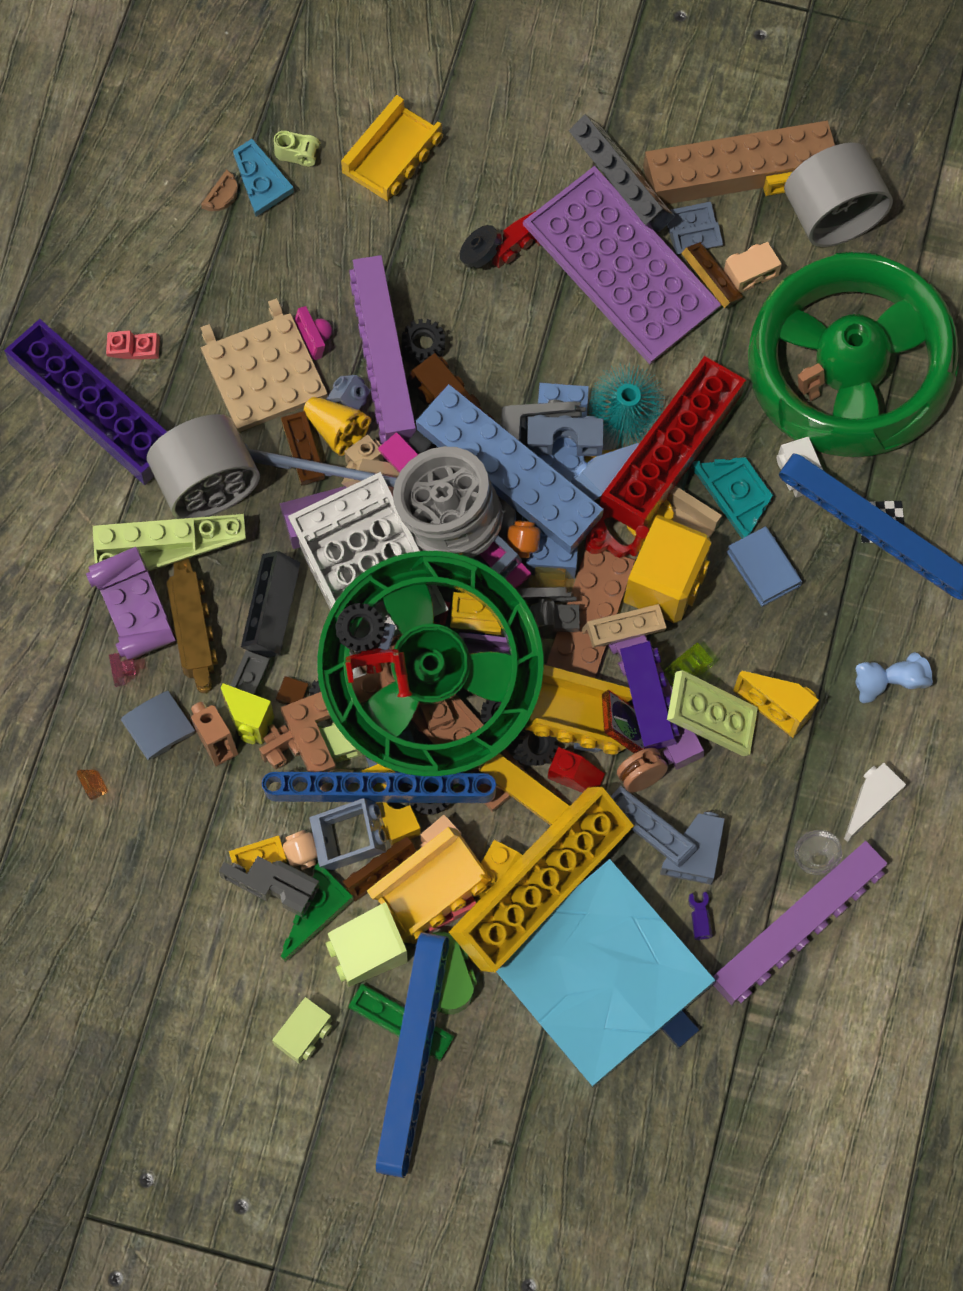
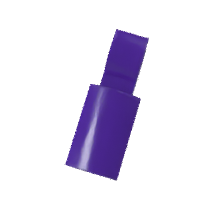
M703 892V902L701 903L694 901L693 893L689 894L688 904L694 910L691 916L695 940L712 938L709 910H706L709 900L707 892Z

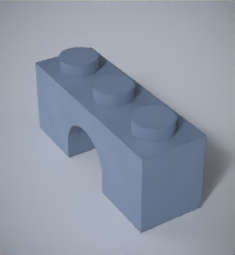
M545 415L528 417L527 448L536 455H552L553 443L557 439L565 437L573 440L576 444L577 456H600L603 449V419L594 416L572 418L567 415L559 416L558 418Z

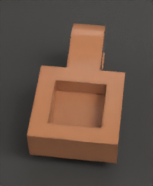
M819 363L805 368L798 374L800 391L804 395L808 393L811 401L820 396L819 386L825 383L824 369Z

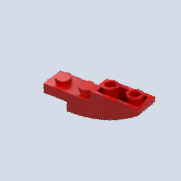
M534 212L520 218L503 230V243L496 248L498 251L492 259V263L500 268L505 263H511L516 254L522 249H527L533 241L539 246L541 245L523 225L524 220Z

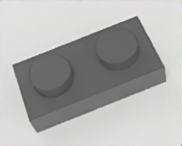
M246 650L230 686L256 695L270 664V659Z

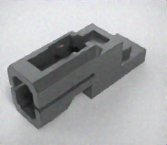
M257 856L247 874L245 873L246 869L236 863L229 865L224 862L219 870L222 879L265 901H268L269 897L273 895L281 899L283 908L300 917L305 915L311 904L308 900L313 901L320 887L318 880L281 861L271 863Z

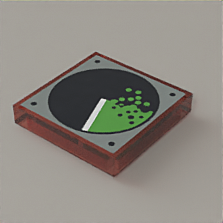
M610 690L602 693L604 733L634 754L645 749L634 707Z

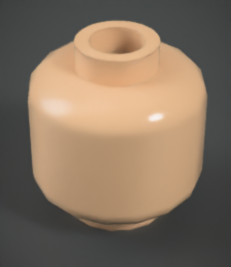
M304 829L285 837L287 841L283 844V850L292 867L300 866L304 870L316 865L315 859L318 857L313 833H306Z

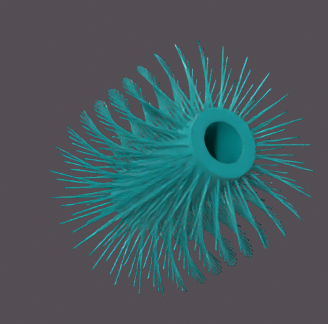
M629 363V367H628L629 377H630V363ZM633 370L630 381L626 380L625 374L624 384L622 377L621 379L619 377L616 381L613 375L610 377L612 380L609 383L601 379L602 382L604 381L610 386L606 387L603 384L601 386V389H604L603 392L601 390L600 393L599 390L593 393L596 394L597 398L592 399L593 402H589V406L593 408L590 411L595 412L588 414H595L599 416L596 418L603 419V425L604 423L606 424L603 426V429H607L605 433H612L609 436L610 442L616 432L615 443L620 430L618 445L621 436V448L624 443L622 431H624V434L626 433L625 442L627 437V444H629L628 438L630 439V436L632 438L634 434L637 439L638 437L641 438L640 434L642 432L645 435L647 434L641 429L645 427L646 430H649L651 428L649 426L650 422L654 417H657L655 416L658 414L657 412L662 410L659 409L661 407H655L651 404L658 405V402L663 401L651 399L656 396L650 394L651 390H646L647 385L643 387L639 385V381L636 380L635 382L637 371L631 384Z

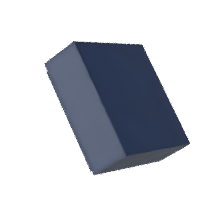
M683 1011L661 1029L678 1049L699 1032V1029Z

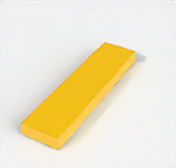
M497 754L494 758L485 762L478 771L479 773L491 775L496 782V786L550 826L570 807L501 754Z

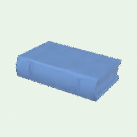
M767 526L729 545V550L727 551V554L761 607L799 588L802 584L796 569L793 568Z

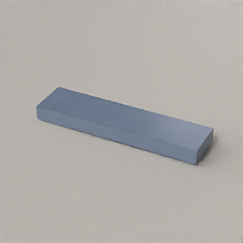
M620 786L610 796L634 825L631 830L679 868L697 850L695 844Z

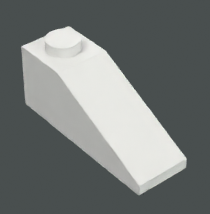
M885 763L878 768L873 766L863 776L866 780L861 787L844 837L847 842L895 799L906 786Z

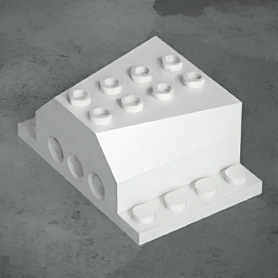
M381 472L288 516L299 539L300 547L330 610L345 588L367 569L391 557L419 551L411 532L403 524L397 513L393 496ZM427 585L432 598L434 617L448 611L449 609L437 585ZM382 600L374 608L381 614L384 624L395 625ZM365 618L355 634L357 638L365 637L370 631V624ZM397 627L395 628L393 637L401 634ZM354 651L355 654L361 653V651Z

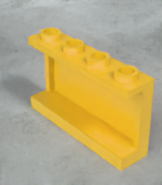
M396 95L341 160L342 173L388 202L393 195L396 196L399 193L402 183L413 176L417 165L427 159L431 148L441 142L443 138L442 123L437 122L435 125L427 122L404 107V99Z
M544 665L540 694L533 713L525 725V730L533 731L535 735L540 737L552 736L563 743L575 742L586 749L598 748L602 749L606 754L616 755L628 748V742L623 741V735L612 727L610 692L626 703L632 700L630 688Z
M447 827L369 888L367 892L372 899L378 900L380 904L387 903L403 943L415 944L420 933H424L431 927L435 928L441 925L446 920L445 916L463 908L466 905L465 900L472 895L477 896L487 888L486 884L492 879L459 831L455 828Z

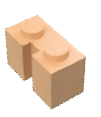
M766 242L761 245L755 244L748 251L741 254L731 255L726 260L723 272L738 291L742 293L753 288L754 284L758 282L764 283L779 276L782 264L769 243Z

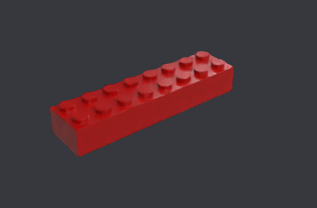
M704 356L602 493L600 507L603 508V512L635 531L639 526L647 527L674 487L679 483L742 396L746 379Z

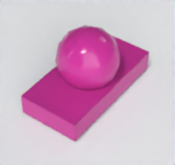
M306 306L298 308L294 322L312 359H321L325 348L324 342L332 335L331 324L322 318L313 321Z

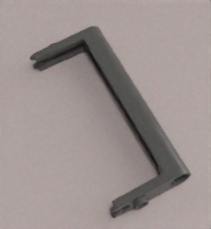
M549 400L548 403L509 405L502 408L501 427L527 447L528 417L545 415L558 418L559 416L567 415L572 418L582 417V412L586 411V407H579L581 402H563L561 400ZM498 496L503 511V520L498 536L507 543L508 527L514 525L515 521H523V516ZM519 586L516 588L526 604L554 601V603L577 601V597H573V592H567L566 587L520 588Z

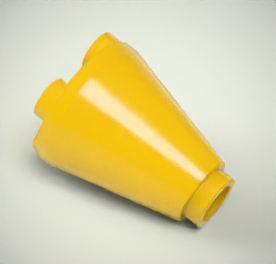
M311 397L304 406L307 418L332 451L339 456H344L345 450L366 436L371 423V418L360 410L327 399Z

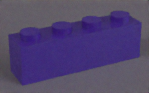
M650 641L621 648L620 652L644 748L660 749L677 744L675 736L680 735L678 726L667 720L671 698L670 696L665 697L663 687H667L664 672L659 673L657 663L661 662L658 648H653Z

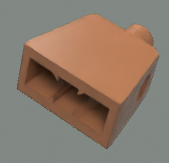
M198 702L191 708L193 712L191 716L192 722L214 765L218 766L239 755L232 735L215 706L207 707L205 702Z

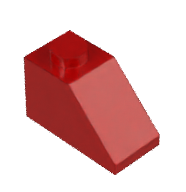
M558 747L550 765L547 779L583 793L588 787H600L605 774L584 757Z

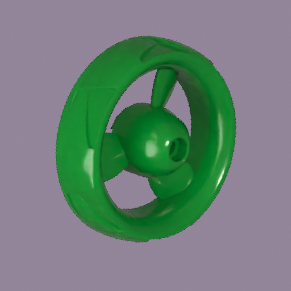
M836 253L833 256L814 261L797 272L790 274L772 290L764 301L754 322L748 349V369L752 389L765 414L783 433L795 441L809 437L815 451L842 457H864L886 453L911 442L924 433L937 420L952 395L958 372L959 349L957 331L950 310L940 293L931 283L928 284L910 268L875 253ZM840 292L869 293L895 303L877 321L864 315L850 314L839 318L827 328L811 315L801 311L805 306L819 298ZM781 339L800 347L817 350L816 364L819 363L824 369L825 383L838 391L833 415L826 414L808 405L789 387L779 365L778 347ZM925 341L928 352V370L923 383L907 402L890 412L879 415V404L874 387L885 377L891 353L909 350Z
M417 551L397 555L379 562L355 578L345 588L331 608L322 629L317 654V673L322 698L330 717L344 738L356 750L380 766L396 772L423 777L446 776L465 772L482 765L503 751L518 736L532 715L540 694L544 671L543 649L539 630L529 607L517 590L504 577L483 563L467 556L444 551ZM427 585H439L457 589L483 604L502 628L510 655L501 652L469 654L464 641L457 633L443 625L433 624V604ZM383 600L391 620L403 634L397 641L394 649H397L398 652H404L409 690L413 694L408 697H397L399 689L395 663H391L394 682L375 693L361 707L354 693L352 683L348 682L345 662L346 657L350 656V649L341 644L336 635L335 625L338 616L350 605L360 603L375 607ZM356 617L351 621L350 632L353 636H355L357 629L363 621V617ZM433 660L437 668L433 671L426 670L423 662ZM462 687L481 698L502 702L486 724L459 740L444 744L425 745L397 738L411 722L419 703L437 704L447 701L455 696Z

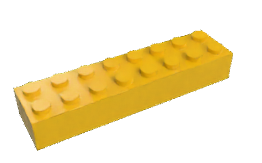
M588 787L449 931L450 935L481 971L495 973L634 825L603 787Z

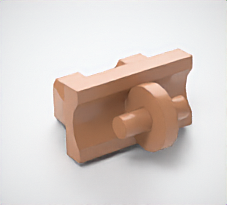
M270 724L268 726L270 734L263 737L266 745L259 748L263 761H268L277 770L287 763L286 758L282 754L283 751L290 748L296 757L300 756V753L286 725L276 729L273 724Z

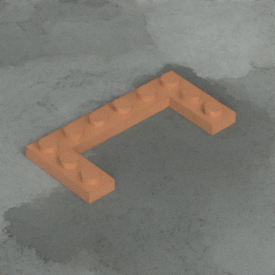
M424 661V668L431 671L427 661ZM391 665L384 667L380 673L374 671V674H366L354 679L352 687L361 706L379 690L394 682ZM321 692L281 707V713L308 772H329L334 770L335 763L316 724L331 718ZM446 701L437 704H418L429 731L454 721Z

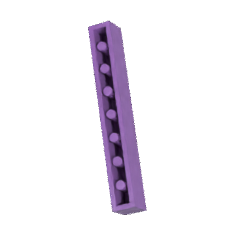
M867 841L863 842L713 976L715 979L713 986L731 1005L737 1001L742 1004L752 994L750 989L754 985L762 986L772 976L769 972L777 966L781 969L791 959L788 955L796 949L800 952L810 942L808 937L815 932L819 935L829 925L827 920L833 915L838 918L848 908L845 904L853 898L857 901L867 891L864 887L869 882L876 884L885 875L883 870L888 863Z

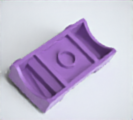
M133 547L89 566L90 572L86 573L91 587L96 586L101 591L119 634V642L116 643V647L121 657L126 656L127 660L132 661L153 650L177 642L175 633L138 547Z

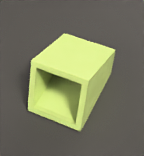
M386 902L328 933L329 941L325 943L331 958L336 956L339 966L335 967L341 982L346 980L348 987L408 963L407 950Z

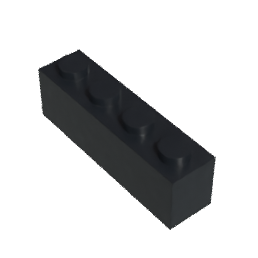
M280 551L262 554L241 648L266 658L280 655L301 562Z

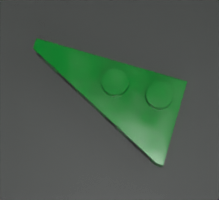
M319 863L316 864L313 878L320 883L319 890L313 901L308 900L311 904L303 917L295 915L294 925L289 937L285 940L281 958L285 962L354 900L353 896L326 869L319 867Z

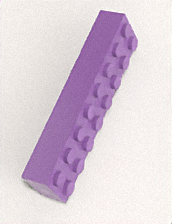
M382 256L354 259L353 269L349 270L350 286L355 301V313L359 322V334L363 343V355L367 363V376L371 384L372 402L375 405L376 423L379 426L380 444L382 445L396 432L408 443L416 429Z

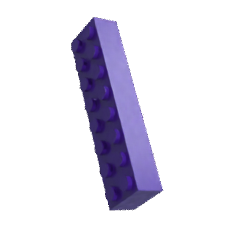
M41 319L36 321L4 350L9 364L141 483L146 485L154 477L147 462V454L151 446L167 431Z

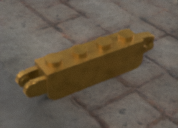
M187 558L174 563V576L168 579L167 587L183 673L189 678H194L197 690L200 693L206 694L212 689L210 674H215L214 665L218 664L216 650L210 649L209 641H214L211 626L206 627L205 618L210 616L207 603H202L201 595H205L203 580H198L196 572H193Z

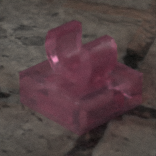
M119 653L109 655L115 687L125 685L123 676L136 675L134 660L129 659L121 662Z

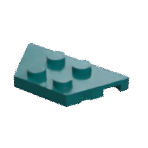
M746 457L733 458L732 460L715 459L714 462L709 463L694 461L691 468L739 536L744 538L750 535L771 502L773 495Z

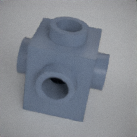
M357 375L341 376L334 382V388L327 397V400L359 410L366 403V397L371 390L364 384V380Z

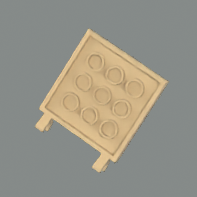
M277 298L268 301L269 311L273 320L216 341L210 324L200 327L203 333L202 337L206 343L205 346L201 347V352L229 415L239 432L303 408L311 397L323 399L328 397L291 313L283 315Z

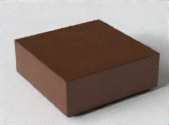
M284 676L276 696V702L288 705L304 699L309 684Z

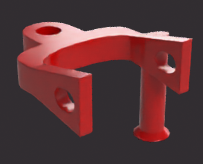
M603 512V517L594 526L585 540V549L591 554H599L608 549L611 554L618 558L628 554L637 556L648 535L649 528L646 526L637 527L633 543L623 546L613 538L606 528L604 519L611 516Z
M375 645L369 650L361 651L360 654L346 657L345 663L349 683L354 682V668L366 665V672L374 674L373 666L376 667V673H380L383 671L382 663L390 662L395 663L399 689L397 697H408L413 694L409 690L404 652H398L397 649L382 650Z

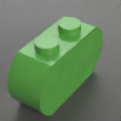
M431 933L448 936L449 951L438 1011L443 1014L460 1013L470 1005L474 995L473 986L477 985L473 970L468 971L465 961L468 960V955L449 933Z

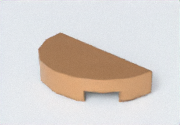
M228 170L224 172L202 202V209L221 211L235 202L238 195V185L231 172Z

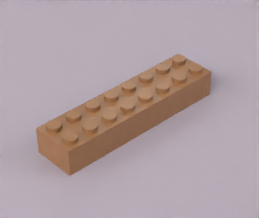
M827 120L646 151L643 168L647 183L666 205L764 188L766 176L793 172L808 158L820 151L835 146Z

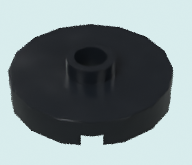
M485 225L473 231L466 238L459 253L463 264L471 269L473 266L479 268L487 264L498 251L496 249L497 245H501L502 237L500 232L492 225Z

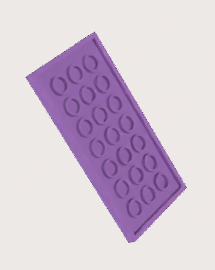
M595 166L523 222L524 227L649 364L654 362L721 306L719 301L655 231L645 226L619 192Z

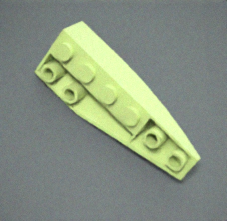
M244 514L93 526L95 563L133 547H138L148 571L246 539Z

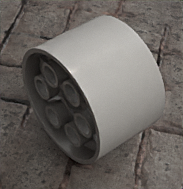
M860 143L835 145L813 155L791 173L784 187L785 193L809 241L819 247L839 245L864 234L887 215L893 204V198L867 148Z
M206 415L186 421L162 435L151 446L147 454V462L173 516L177 519L210 517L227 510L248 496L257 486L260 479L259 471L234 421L226 415Z

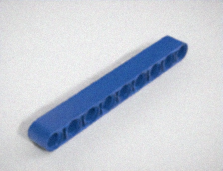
M793 453L779 472V477L785 483L952 597L963 600V566L801 455Z
M270 772L262 779V788L266 797L275 802H354L365 798L373 802L489 803L496 796V782L491 775L485 773H457L446 776L423 777L404 773ZM273 782L281 783V787L277 791H270L268 788ZM300 782L308 784L304 791L294 790L295 786ZM324 783L334 784L332 790L328 792L320 790ZM351 783H358L360 785V788L355 792L347 790V786ZM377 783H384L386 785L385 790L382 792H375L373 787ZM404 783H409L413 786L409 792H401L399 787ZM458 783L465 786V789L460 793H455L451 790L452 786ZM428 784H437L439 788L433 793L427 792L425 787ZM481 784L491 786V790L487 793H481L477 788Z
M422 932L417 940L376 1160V1172L379 1174L405 1178L409 1169L448 957V936Z

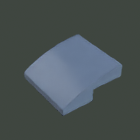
M711 202L670 210L675 217L667 224L676 255H681L686 247L701 242L705 249L723 246L719 224L715 221Z
M169 691L151 698L121 718V721L147 760L169 751L171 745L193 736L195 732Z

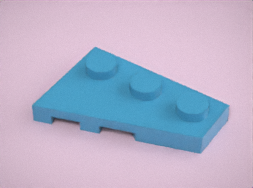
M253 139L233 150L236 164L256 217L294 193L293 186Z

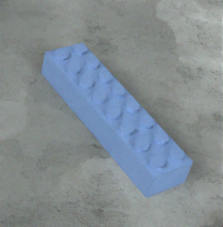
M540 383L538 404L548 403L549 400L581 402L579 407H586V411L582 412V417L578 418H584L587 416L589 386ZM565 437L559 438L553 443L552 455H537L569 482L576 475L574 472L575 468L584 461V456H577V447L574 441ZM541 531L539 550L536 553H530V558H526V568L531 572V576L575 579L578 546L569 554Z
M449 384L416 420L417 430L437 447H458L477 456L484 464L496 494L528 521L535 522L536 527L569 554L575 550L603 517L602 507Z

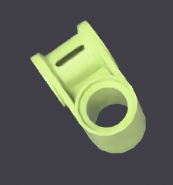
M279 131L274 136V154L276 158L307 167L315 164V152L320 146V141L316 137L289 131Z

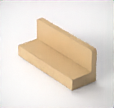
M674 487L667 498L674 512L673 521L707 534L710 538L719 526L722 515L679 487Z
M658 604L588 621L582 628L583 634H589L592 647L596 648L664 631L666 624Z

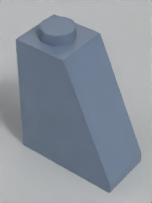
M712 812L698 814L683 834V836L696 845L697 850L680 868L666 858L662 864L660 875L711 885L716 870L724 818H719L718 814Z

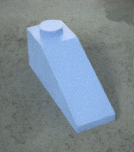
M636 443L594 457L587 463L582 461L575 468L574 472L576 475L570 482L594 501L602 495L639 444Z

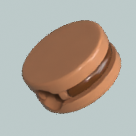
M646 748L627 758L618 767L617 776L628 792H638L660 780L666 773L668 766L656 748Z

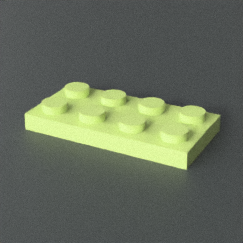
M681 670L675 673L667 720L741 756H747L751 752L758 707Z

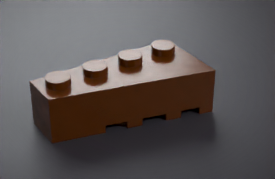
M435 353L414 368L406 380L407 386L410 389L415 387L419 391V398L424 404L432 403L449 384L483 411L479 400L465 390L463 381L457 375L454 376L450 372L447 362ZM485 413L492 420H494V418L489 413Z

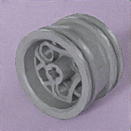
M446 446L427 450L410 460L401 470L395 481L393 490L395 508L401 521L411 532L419 551H444L473 558L486 550L496 539L503 520L502 505L492 486L484 464L471 452L458 447Z

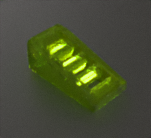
M697 642L666 667L663 672L673 689L674 683L668 677L670 673L675 677V673L678 672L676 669L679 667L681 670L699 677L712 667L713 659ZM694 655H695V656L699 659V661L702 663L701 665H700V664L696 661V659L693 657ZM686 661H688L691 664V666L695 669L694 671H691L688 668V666L685 664Z

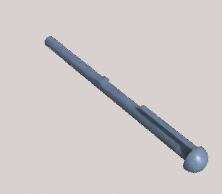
M248 449L255 463L285 469L294 467L324 473L326 476L334 475L359 481L376 474ZM382 475L387 486L394 487L397 478Z

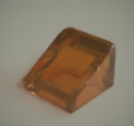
M81 769L77 771L76 774L89 800L91 799L92 801L108 792L98 771Z

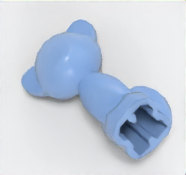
M916 652L911 653L906 661L897 662L886 670L876 662H864L856 666L857 677L855 683L860 691L859 700L862 703H869L875 700L878 695L885 691L888 683L902 685L908 689L929 688L933 683L932 670L928 660Z

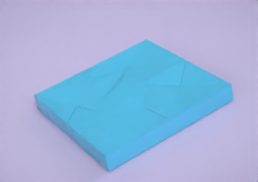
M610 859L577 886L496 971L593 1088L715 983V979Z

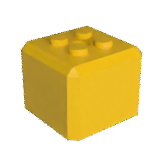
M657 515L630 572L624 603L638 609L659 604L665 620L672 623L682 620L687 606H693L700 584L702 585L707 574V568L710 563L707 558L711 547L709 536Z

